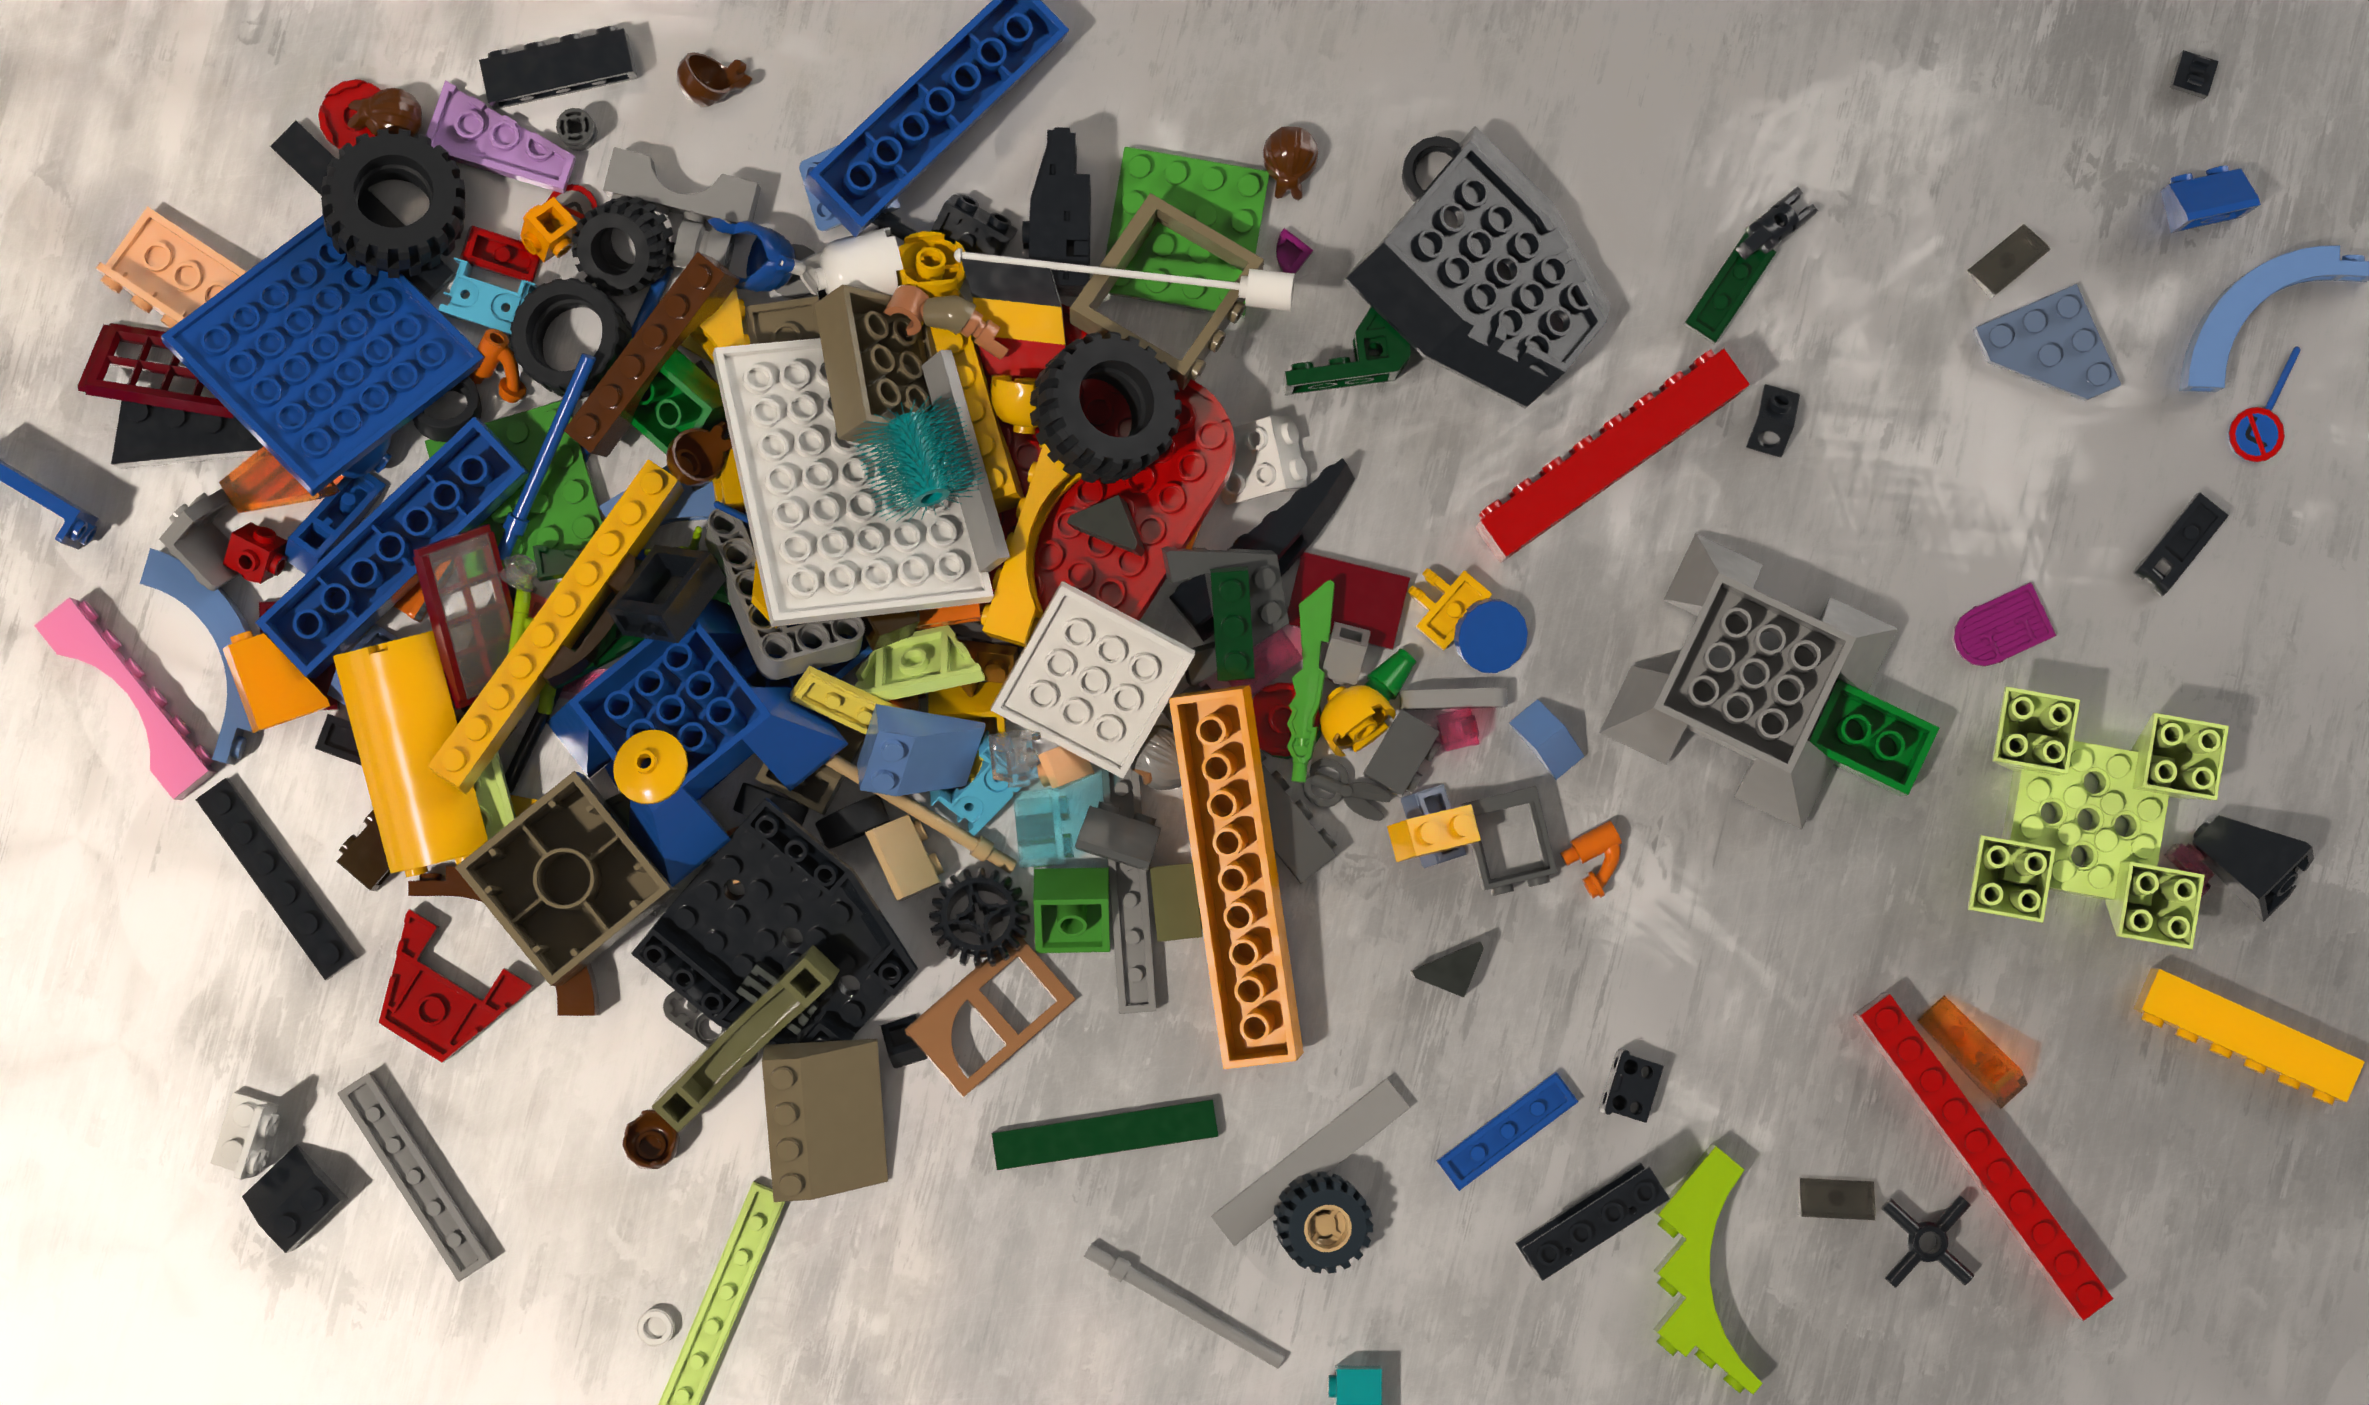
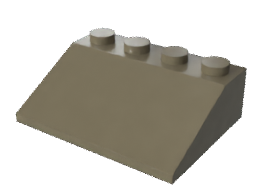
M841 285L814 305L837 438L854 442L857 441L856 439L878 434H863L862 432L886 429L870 427L888 425L868 422L889 423L882 417L894 419L896 418L894 414L897 415L898 413L900 416L903 414V410L904 413H910V407L912 409V406V412H917L924 402L923 410L925 411L922 414L933 408L922 365L936 354V348L931 329L925 323L920 332L908 336L906 328L911 321L908 316L901 313L889 316L884 313L892 296L847 285ZM875 438L863 439L857 441L856 443L863 444L864 442H868Z
M878 1038L765 1045L762 1069L774 1202L813 1200L888 1182Z

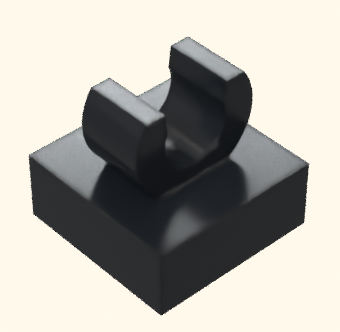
M2183 50L2179 55L2170 88L2205 99L2209 94L2219 61Z

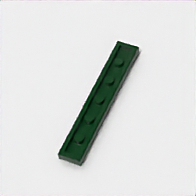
M1213 1099L991 1133L997 1170L1219 1137Z

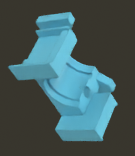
M454 257L459 267L450 293L444 292L451 301L448 306L440 303L438 311L448 317L497 329L511 337V322L514 320V313L517 307L522 304L526 295L529 292L532 293L538 286L535 283L522 280L516 293L470 278L473 271L471 264ZM469 292V297L467 299H463L464 294ZM505 306H510L508 312L503 311Z
M988 730L983 733L978 748L979 756L983 761L980 771L973 781L961 790L957 787L955 790L949 788L930 791L931 806L939 801L957 815L958 823L963 818H966L968 820V830L973 836L1029 781L1028 767L1021 763L1015 771L1013 769L1016 766L1015 751H1010L991 736Z

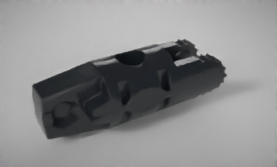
M1799 187L1794 188L1772 206L1768 212L1756 219L1745 229L1750 236L1736 248V251L1744 260L1760 248L1767 254L1785 237L1793 233L1817 213L1818 210L1813 204L1803 209L1799 215L1790 206L1799 200L1803 194Z

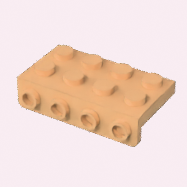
M148 206L106 265L100 262L96 267L103 275L100 281L118 294L124 289L133 295L130 301L148 314L152 309L163 315L160 321L170 329L246 273L245 270Z

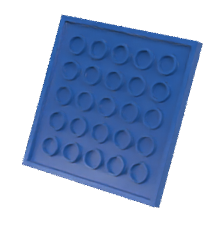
M323 215L161 335L162 343L312 496L477 370L484 360V356L400 272V278H388V272L379 271V275L375 276L366 273V265L364 264L356 268L348 263L347 253L339 254L333 247L332 238L327 236Z

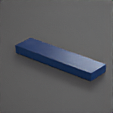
M1554 1072L1436 1161L1458 1191H1460L1578 1103V1100L1558 1073Z

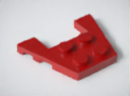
M408 909L379 1024L443 1063L528 994L534 986L508 969L503 968L484 1000L478 998L419 960L439 929V926L414 910Z

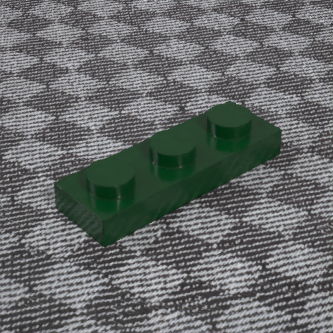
M1248 566L1210 569L1217 680L1255 679Z

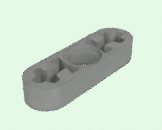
M1507 688L1403 690L1399 692L1400 710L1507 707Z

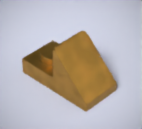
M958 639L967 648L975 663L981 666L985 675V681L1005 683L1019 658L1018 647ZM980 682L960 687L969 697H973Z

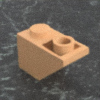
M1060 746L1037 755L1041 763L1034 766L1044 788L1051 785L1054 792L1095 774L1088 760Z

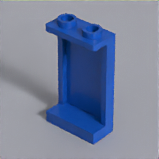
M0 460V481L64 519L65 522L56 535L55 540L78 550L82 545L86 546L91 542L96 534L97 527L95 524L99 518Z

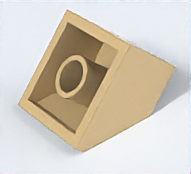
M908 814L865 832L897 901H904L942 883L938 875L944 873L943 867L936 853L934 852L929 855L923 841L929 838L920 820L913 821L911 815Z

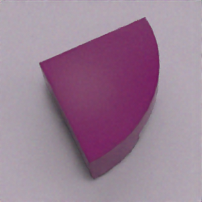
M1284 228L1277 242V262L1282 272L1296 274L1313 253V250Z

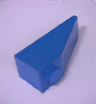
M370 473L364 477L354 479L344 477L288 537L285 551L287 562L306 575L362 522L385 490L386 484Z

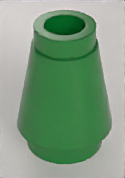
M1399 649L1367 675L1368 681L1364 685L1377 690L1388 701L1390 699L1395 700L1413 666L1416 664V660L1405 650Z

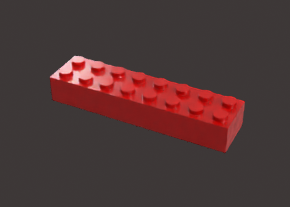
M1712 349L1708 350L1689 366L1690 373L1684 375L1680 370L1663 382V385L1659 387L1660 394L1654 397L1649 392L1632 404L1633 406L1628 409L1631 412L1629 416L1624 418L1619 413L1606 422L1598 430L1601 435L1595 440L1591 435H1588L1568 451L1571 455L1568 459L1563 461L1558 456L1545 465L1538 472L1541 478L1534 483L1530 478H1527L1511 490L1508 494L1511 499L1502 504L1497 499L1484 508L1478 515L1481 520L1475 526V529L1498 561L1502 563L1740 395L1750 384L1726 350L1722 349L1716 354Z

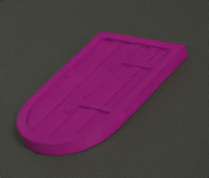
M2030 582L1985 604L1975 606L1972 610L1961 616L1954 627L1953 641L1955 649L1962 659L1972 665L1984 667L2001 663L2011 656L2055 637L2056 634Z

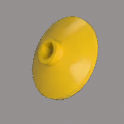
M646 730L630 737L621 746L616 755L613 767L616 785L627 798L636 803L656 804L674 795L683 784L688 769L687 754L683 745L673 735L665 731ZM650 757L651 764L647 768L642 769V762Z

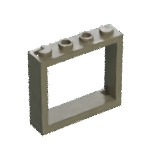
M1150 193L1099 265V267L1125 270L1158 222L1241 270L1242 273L1236 280L1238 283H1240L1241 275L1248 276L1249 269L1263 270L1264 259ZM1093 274L1070 307V323L1087 334L1098 332L1103 336L1107 332H1118L1121 334L1122 340L1129 335L1139 339L1140 347L1145 349L1147 346H1150L1157 352L1155 358L1160 364L1164 361L1171 369L1167 373L1170 380H1176L1178 387L1184 390L1191 379L1195 381L1197 376H1201L1206 366L1204 360L1209 352L1213 351L1215 353L1221 347L1226 337L1224 330L1230 322L1235 324L1240 319L1246 307L1244 304L1246 299L1239 298V290L1230 289L1181 361L1096 311L1119 279L1117 276Z

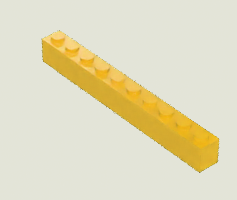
M649 459L646 461L428 765L437 776L467 795L545 686L546 682L541 674L562 645L569 649L573 647L612 592L607 582L628 553L635 558L638 556L683 493L684 489L681 483L673 475Z

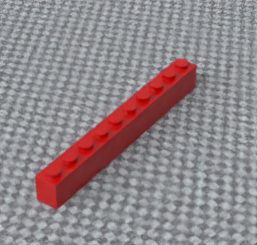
M1882 993L1853 1014L2075 1318L2084 1321L2112 1301L2114 1298L1891 994Z

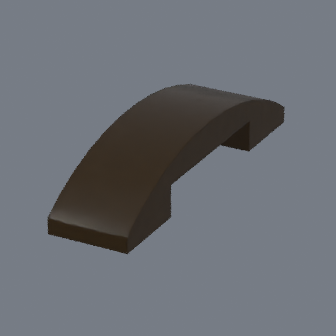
M628 553L607 582L611 591L616 595L639 566L636 558ZM607 609L576 652H573L564 645L561 646L541 674L548 685L556 687L583 672L615 640L620 630Z

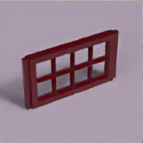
M110 323V325L103 324L78 383V391L86 392V395L234 418V415L218 399L200 396L204 385L188 368L178 366L180 360L174 354L169 365L146 361L151 347L168 349L162 343L161 335L165 333L164 331ZM119 342L143 345L138 359L114 356ZM109 366L133 369L128 383L104 381ZM141 371L164 374L160 389L136 386ZM173 377L197 380L192 394L168 391Z

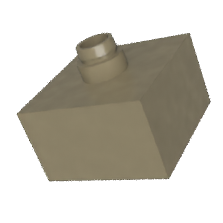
M573 771L455 867L550 986H562L679 891L675 886L672 887L629 832L628 827L584 774Z

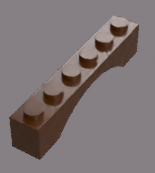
M697 252L563 431L591 454L608 457L629 429L642 397L660 369L683 341L720 308L740 279L713 257Z

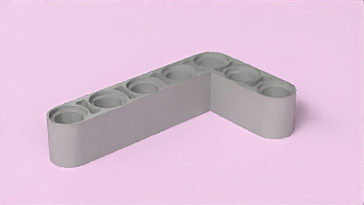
M715 509L710 513L705 543L708 551L718 560V565L726 577V581L723 583L724 590L757 670L762 676L770 680H779L804 673L809 665L819 669L851 660L860 653L865 632V625L860 617L804 623L789 628L786 625L777 628L771 627L770 622L751 603L752 595L743 593L744 591L752 592L756 561L755 551L743 521L719 509ZM719 529H724V530L729 531V533H722V532H719L718 530H719ZM731 560L740 561L742 564L732 563ZM763 622L769 626L762 627L758 626L756 623ZM841 634H846V635H850V636L853 637V638H852V639H846V638L841 637L840 635H841ZM805 644H812L818 648L811 649L806 647ZM769 654H778L782 658H772Z

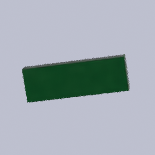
M1747 232L1744 233L1684 323L1685 326L1712 344L1717 342L1776 254V251L1773 249L1765 254L1760 248L1744 260L1736 251V248L1750 236Z

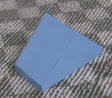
M1538 699L1509 722L1555 780L1585 757L1565 725Z

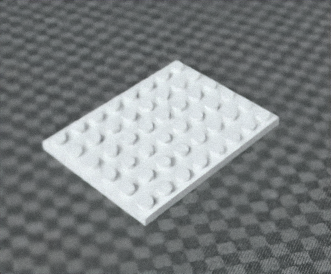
M820 338L714 348L712 356L771 627L989 603L992 601L994 594L989 573H979L957 496H948L953 501L943 500L941 503L935 504L934 508L933 505L928 506L927 511L925 507H921L913 517L914 509H911L915 505L906 509L900 515L897 513L904 510L907 506L896 511L893 510L899 506L886 509L895 503L875 508L892 500L879 501L892 495H881L891 489L873 493V491L880 490L888 485H881L880 487L877 486L870 489V487L884 483L887 480L877 481L871 484V481H876L886 475L868 479V477L876 476V474H880L883 471L872 472L866 476L864 475L865 473L877 470L882 466L872 467L868 470L863 469L874 466L882 461L863 465V463L879 458H868L878 452L868 453L862 457L858 455L870 452L877 447L859 451V449L867 448V446L871 445L864 444L856 448L854 446L861 443H853L837 438Z

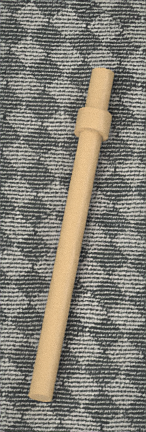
M838 754L825 763L828 767L859 784L858 768L853 763ZM874 793L969 849L970 855L982 862L987 860L1009 874L1014 870L1017 861L994 848V843L982 835L979 837L973 836L907 795L891 796Z

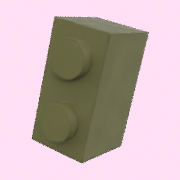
M1193 863L1150 867L1157 942L1202 937L1201 930L1203 929Z

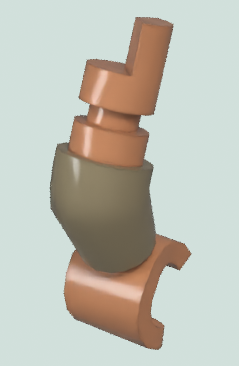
M900 286L895 290L884 310V313L889 316L901 313L911 319L906 328L908 336L920 332L925 323L928 327L949 330L955 335L959 332L967 338L972 335L975 337L974 343L999 360L1009 350L994 340L1000 326L991 320L983 321V315L975 310L976 305L957 295L929 298L923 290L915 286Z

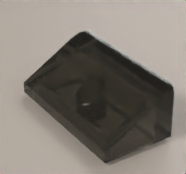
M2023 224L1968 269L1967 272L1991 299L2050 251L2051 248Z
M1799 1178L1797 1215L1816 1218L1875 1220L1874 1182Z

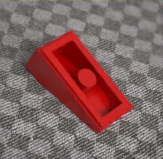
M473 225L469 227L460 256L461 260L469 262L472 267L531 283L534 281L540 262L537 254H531L525 248L522 241Z

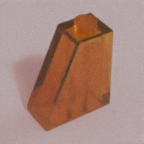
M264 446L219 482L230 500L229 503L236 508L238 513L317 500L333 496L339 492V489L332 481L312 496Z

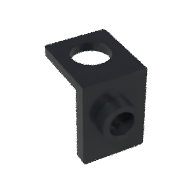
M1765 384L1757 419L1746 447L1781 458L1794 428L1800 394ZM1765 431L1774 432L1779 436L1780 441L1776 444H1765L1759 439V435Z

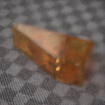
M1945 995L1917 1020L1972 1082L2000 1109L2028 1085L2022 1070Z

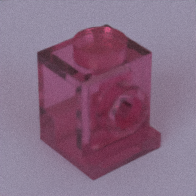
M1464 708L1434 717L1437 730L1440 731L1439 739L1442 743L1443 753L1479 745V730L1471 708Z

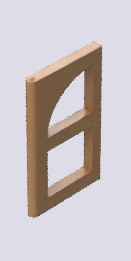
M1014 937L1021 946L1018 951L1013 950L1010 946L1006 948L1010 956L1007 961L1002 959L1000 953L994 955L996 966L991 967L988 958L982 962L981 968H975L904 1029L906 1035L911 1037L962 1098L1076 1000L1023 938ZM1016 957L1020 959L1056 1001L1020 1034L1016 1033L979 990ZM966 1001L971 1004L1006 1045L969 1078L964 1075L956 1061L951 1037L955 1016Z

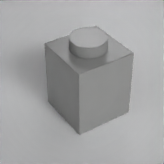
M1334 622L1322 671L1325 672V678L1339 685H1357L1371 631Z

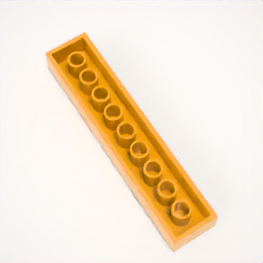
M1250 685L1177 694L1169 698L1223 1069L1297 1061L1304 1051Z

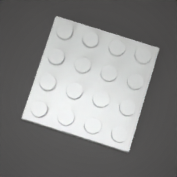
M1062 581L995 698L991 711L1123 779L1194 658L1195 650Z

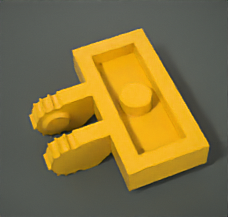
M1427 568L1422 575L1430 585L1435 586L1444 593L1435 604L1418 587L1416 588L1412 585L1407 592L1429 611L1416 628L1444 651L1454 640L1456 624L1459 618H1462L1468 611L1466 609L1475 602L1489 599L1492 593L1465 570L1450 586L1431 569Z

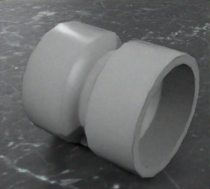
M683 220L675 242L673 266L685 269L695 254L700 252L713 257L729 270L734 250L735 234L722 233L714 228L706 231L705 225L702 223Z

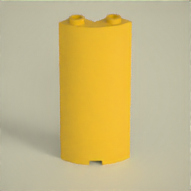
M433 631L334 655V663L390 873L405 871L407 878L428 872V865L455 859L456 865L460 864L487 842L488 838L474 785L465 795L437 776L428 767L458 725Z

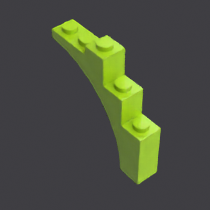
M1711 1144L1668 1195L1670 1199L1654 1211L1661 1218L1657 1223L1659 1227L1672 1238H1675L1678 1233L1682 1237L1654 1269V1272L1661 1277L1656 1283L1672 1297L1678 1292L1681 1294V1297L1653 1330L1660 1335L1656 1342L1672 1356L1679 1351L1687 1357L1696 1346L1698 1351L1694 1355L1710 1369L1716 1364L1727 1373L1723 1380L1741 1394L1746 1389L1754 1395L1763 1383L1741 1361L1727 1339L1715 1310L1710 1283V1250L1716 1222L1729 1192L1745 1170L1721 1149Z

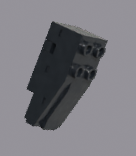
M1054 127L1052 130H1047V146L1030 197L1029 221H1022L1023 249H1029V258L1023 259L1090 266V174H1077L1076 133H1071L1070 128ZM1051 269L1059 296L1078 297L1090 280V273Z

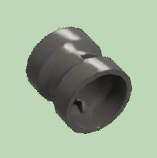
M570 108L561 113L557 119V133L567 147L575 151H583L594 145L598 130L596 124L586 111L580 108Z

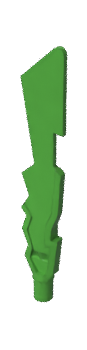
M1331 580L1325 582L1299 604L1303 669L1292 677L1296 695L1289 704L1292 713L1287 722L1291 732L1287 748L1293 758L1291 782L1306 783L1307 765L1312 759L1318 727H1314V722L1321 704L1325 672L1319 668L1322 642L1329 643L1335 589V584Z

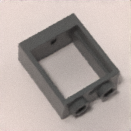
M1536 786L1461 804V806L1472 804L1474 816L1528 804L1543 867L1491 879L1482 841L1472 843L1471 847L1482 891L1491 889L1492 896L1514 891V883L1526 880L1529 887L1549 883V875L1558 873Z

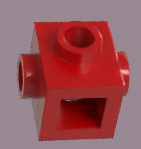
M250 522L231 533L223 565L240 573L244 579L261 584L273 576H278L284 570L287 563V556H285L287 540L277 536L275 531L270 528L261 527Z

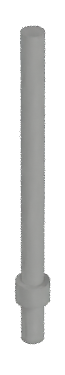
M1093 1244L1089 1246L1084 1257L1108 1270L1110 1277L1119 1282H1122V1280L1127 1281L1275 1368L1279 1369L1285 1355L1132 1268V1263L1123 1257L1118 1256L1115 1258Z

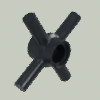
M1959 1195L1935 1223L1929 1221L1918 1223L1890 1198L1881 1209L1908 1233L1907 1246L1909 1252L1889 1272L1885 1280L1894 1288H1897L1920 1261H1938L1964 1286L1967 1285L1974 1277V1274L1947 1250L1948 1236L1946 1232L1971 1205ZM1926 1232H1932L1936 1237V1245L1929 1252H1923L1919 1246L1920 1237Z

